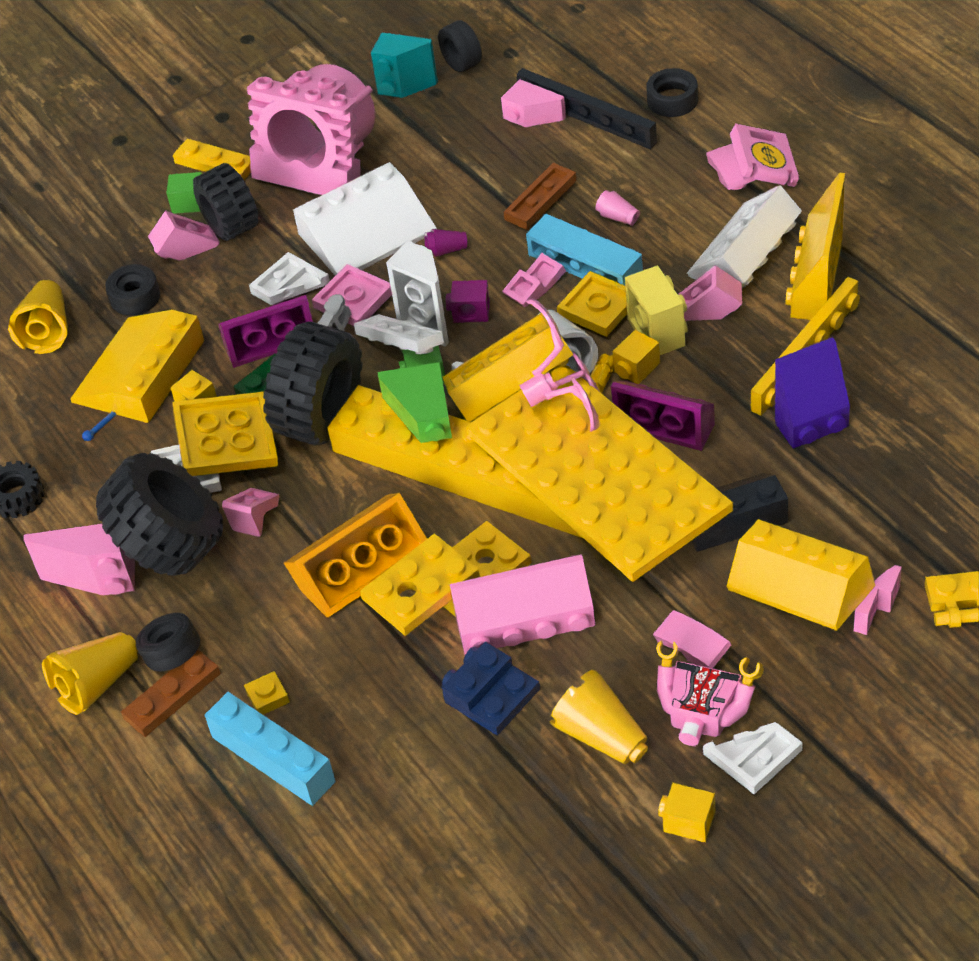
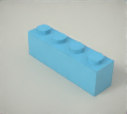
M545 214L526 234L529 256L537 259L543 253L562 264L566 272L582 279L589 271H592L625 286L626 276L643 271L641 253L548 214Z
M227 692L205 714L213 739L311 806L336 782L330 760L230 692Z

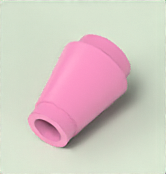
M605 190L600 195L595 207L596 211L600 212L601 217L631 226L636 223L640 214L639 210L635 209L634 206L615 191L609 192Z

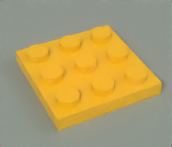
M264 392L172 402L182 466L187 469L191 476L278 466L272 429L265 419L266 414L263 409L265 404Z

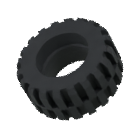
M308 321L295 326L294 330L289 331L285 336L286 339L279 344L276 356H273L270 364L272 366L266 377L267 385L266 389H264L263 398L265 399L263 409L266 414L265 419L275 433L316 446L329 442L330 437L327 427L356 387L360 385V372L362 371L363 363L361 362L362 351L359 348L360 345L350 333Z
M139 453L126 458L99 489L96 496L98 520L103 522L102 528L106 534L112 537L111 541L117 548H122L125 551L124 554L131 560L134 558L139 562L140 566L146 569L152 568L155 573H167L168 576H175L190 572L216 545L223 532V517L219 513L217 502L211 498L212 494L209 490L204 488L200 484L201 481L197 477L191 476L183 466H177L173 463V460L166 457L160 458L157 454Z

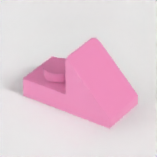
M249 488L223 500L222 508L231 528L237 532L260 537L262 535L264 514L278 506L279 494Z

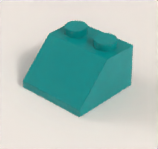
M381 33L371 51L379 95L404 98L437 84L438 78L432 39Z

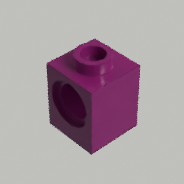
M487 280L452 281L451 293H446L447 311H452L453 323L489 322L490 296Z

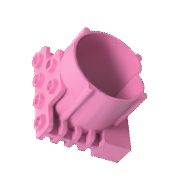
M323 64L315 66L308 71H297L285 82L274 81L269 77H259L247 87V93L252 97L248 102V107L250 110H253L249 121L251 125H254V129L250 134L251 139L255 140V144L249 149L252 178L324 195L360 177V160L355 159L354 154L363 147V140L370 134L375 121V108L370 95L372 93L370 86L365 87L359 78L342 67ZM307 116L316 123L321 132L312 125Z

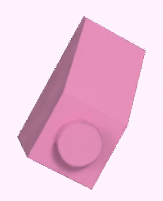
M521 79L501 97L503 119L523 127L563 121L566 118L564 96Z
M168 211L163 213L148 236L156 254L165 259L170 257L179 261L215 248L220 243L209 225Z
M715 265L679 293L684 297L687 305V311L684 312L685 321L720 320L729 313L734 312L742 304V283Z

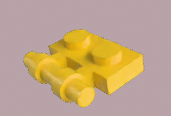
M979 571L925 577V588L931 612L945 610L944 612L934 613L935 626L949 625V628L961 627V623L979 622Z

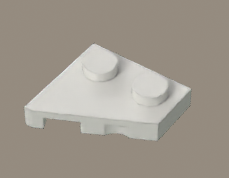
M288 252L249 285L251 294L273 305L325 286L330 281L327 273Z
M776 722L761 726L753 732L745 731L735 734L734 740L716 746L714 742H709L703 746V754L753 794L760 790L802 751V742Z

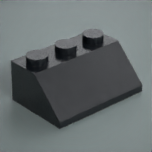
M761 473L717 487V490L733 502V511L691 540L696 551L699 552L740 539L758 519L777 526L788 523V497L776 475Z

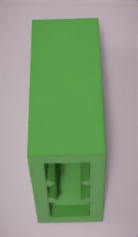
M439 362L378 372L382 398L420 443L452 438Z

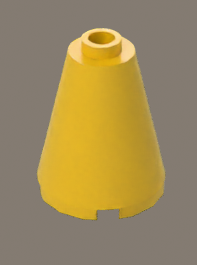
M51 280L39 281L12 312L8 331L12 340L24 350L29 348L35 350L37 354H45L57 350L64 343L68 333V325L62 289L56 282Z
M118 632L50 653L42 661L43 674L50 690L55 687L58 689L62 696L57 700L70 713L77 715L86 711L137 660L138 650L136 641L131 635Z
M596 670L588 671L580 677L585 683L577 688L572 685L559 700L552 711L551 716L554 719L550 721V724L556 729L623 764H627L630 761L633 763L638 762L648 749L645 745L647 736L603 677Z

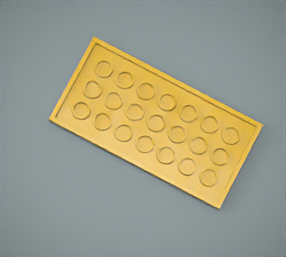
M568 365L549 371L554 382L576 373ZM582 377L575 380L587 393L600 422V426L590 432L589 414L582 401L573 393L554 396L531 407L522 389L466 425V432L470 438L632 582L733 511V502L597 389L590 386ZM570 381L557 388L561 389L573 386L572 381Z

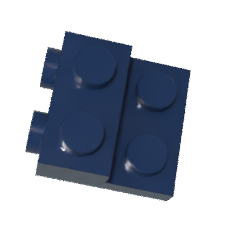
M484 642L479 648L471 647L464 657V664L457 671L454 669L449 670L442 680L445 703L497 736L540 690L538 680L513 666L510 656L487 642Z

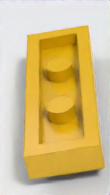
M188 138L173 154L176 164L204 172L222 163H228L241 175L244 181L251 173L250 156Z

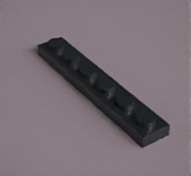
M524 68L516 74L517 81L521 79L564 96L565 112L568 116L650 150L657 144L656 122Z

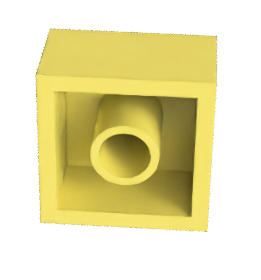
M657 265L626 276L627 318L633 329L658 341L660 355L684 347L685 333L688 332L687 323L684 319L687 305L684 297L681 294L678 295L674 290L673 282L669 275L665 276Z

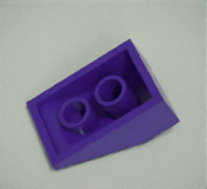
M833 337L775 359V424L793 449L849 427L850 404L837 344Z

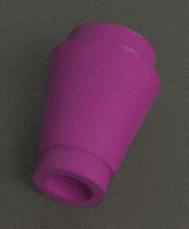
M431 229V232H425L424 244L426 248L432 250L434 257H438L461 249H467L466 232Z

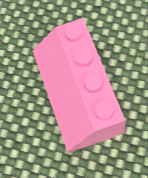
M582 554L450 584L457 626L465 655L471 647L479 648L484 642L489 643L495 648L516 646L522 642L540 638L547 639L553 635L581 631L595 626L593 603Z

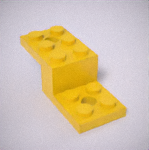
M486 521L453 547L434 533L360 590L363 601L406 636L442 607L455 616L450 584L528 567L532 563L531 555ZM483 557L493 558V561L490 563L477 562ZM405 590H414L416 592L411 597L399 596Z

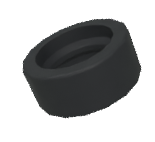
M663 69L653 74L646 84L648 107L652 112L660 116L678 117L692 111L698 103L697 79L692 73L684 69ZM667 89H680L685 91V93L678 96H664L659 94L660 92L665 91Z

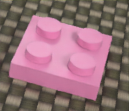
M347 264L312 299V303L315 309L325 312L324 305L330 296L335 294L342 295L345 299V305L350 308L352 314L348 324L354 326V323L370 318L392 295L389 282Z

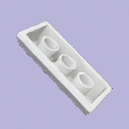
M781 185L744 202L687 274L690 278L697 280L716 265L740 281L742 288L752 281V273L767 262V254L782 243L780 238L783 234L789 232L796 225L794 220L802 210Z

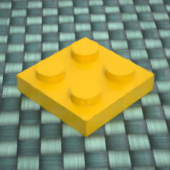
M589 271L557 306V313L569 321L607 337L627 315L625 286Z

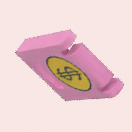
M735 124L730 137L742 177L749 178L753 174L755 180L785 185L787 182L788 186L795 187L798 183L799 175L786 134Z

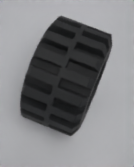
M222 163L193 179V191L198 207L210 228L221 239L228 241L257 226L258 211L254 198L241 175L231 165Z

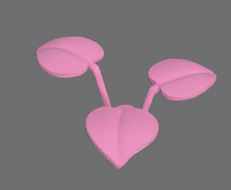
M535 299L527 300V303L537 308L546 318L551 329L554 350L537 369L532 371L534 377L520 384V388L531 407L554 396L573 393L582 401L589 414L590 432L596 430L600 426L597 412L587 393L575 379L582 377L590 386L599 391L596 383L590 377L586 365L575 353H573V358L578 367V372L555 382L549 372L545 375L542 374L545 368L561 352L564 343L559 329L547 309ZM570 381H572L573 386L561 389L557 388Z

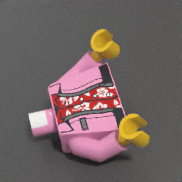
M659 641L656 649L658 655L662 658V665H658L657 693L663 711L671 715V725L674 728L681 729L678 738L682 743L696 746L699 743L701 734L717 737L721 734L724 727H730L748 712L755 689L753 681L760 678L764 671L763 665L760 662L757 663L755 672L748 674L747 666L750 659L747 657L742 659L739 670L744 677L743 681H741V675L681 661H677L676 667L672 666V660L677 657L679 652L677 644L673 642L674 650L672 654L666 656L662 654L663 641Z

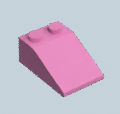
M102 524L24 535V542L41 580L99 595H117L135 591L134 558L131 560L127 557L122 548L116 547L111 541L112 537L103 530Z

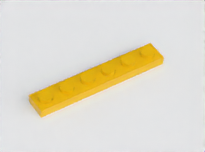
M847 277L780 357L827 340L834 329L838 330L845 316L850 311H854L859 304L858 281ZM775 362L751 389V412L760 416L770 406L773 407L775 405Z

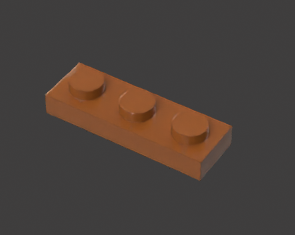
M552 163L504 211V220L528 230L577 181L576 172Z
M197 650L188 661L171 669L121 711L123 719L144 737L148 736L221 674L218 665L201 651Z

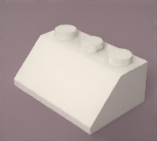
M407 240L386 262L397 320L442 331L444 343L441 345L446 346L449 341L439 279L432 250Z

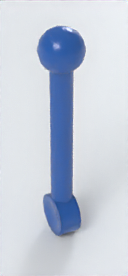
M112 411L91 430L84 431L82 434L83 440H92L94 434L117 414Z

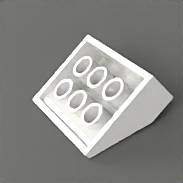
M390 162L293 209L298 234L335 276L347 264L363 270L396 253L407 240L416 243L424 239L425 232L437 229L404 176Z

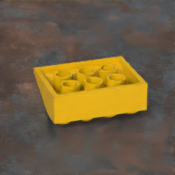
M845 173L837 175L808 214L806 226L800 227L799 243H802V246H796L795 264L798 265L797 267L792 266L790 284H793V288L788 287L786 292V305L791 306V318L811 320L832 296L843 240Z
M167 310L128 317L70 398L71 402L108 413L113 411L119 416L149 423L171 391L170 387L178 381L205 341L198 316L176 310Z

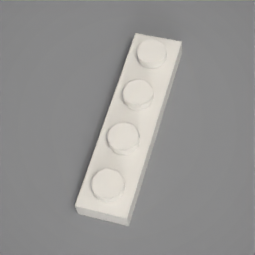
M379 314L354 323L356 335L366 337L370 341L384 342V345H394L401 350L415 351L416 354L430 353L433 351V347L444 343L442 331Z

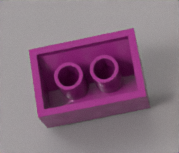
M304 295L218 324L232 367L235 368L277 354L279 344L286 339L285 336L289 331L294 330V327L299 324L313 321L308 299Z
M628 381L613 382L611 385L612 403L657 440L699 451L703 450L715 425L714 403Z

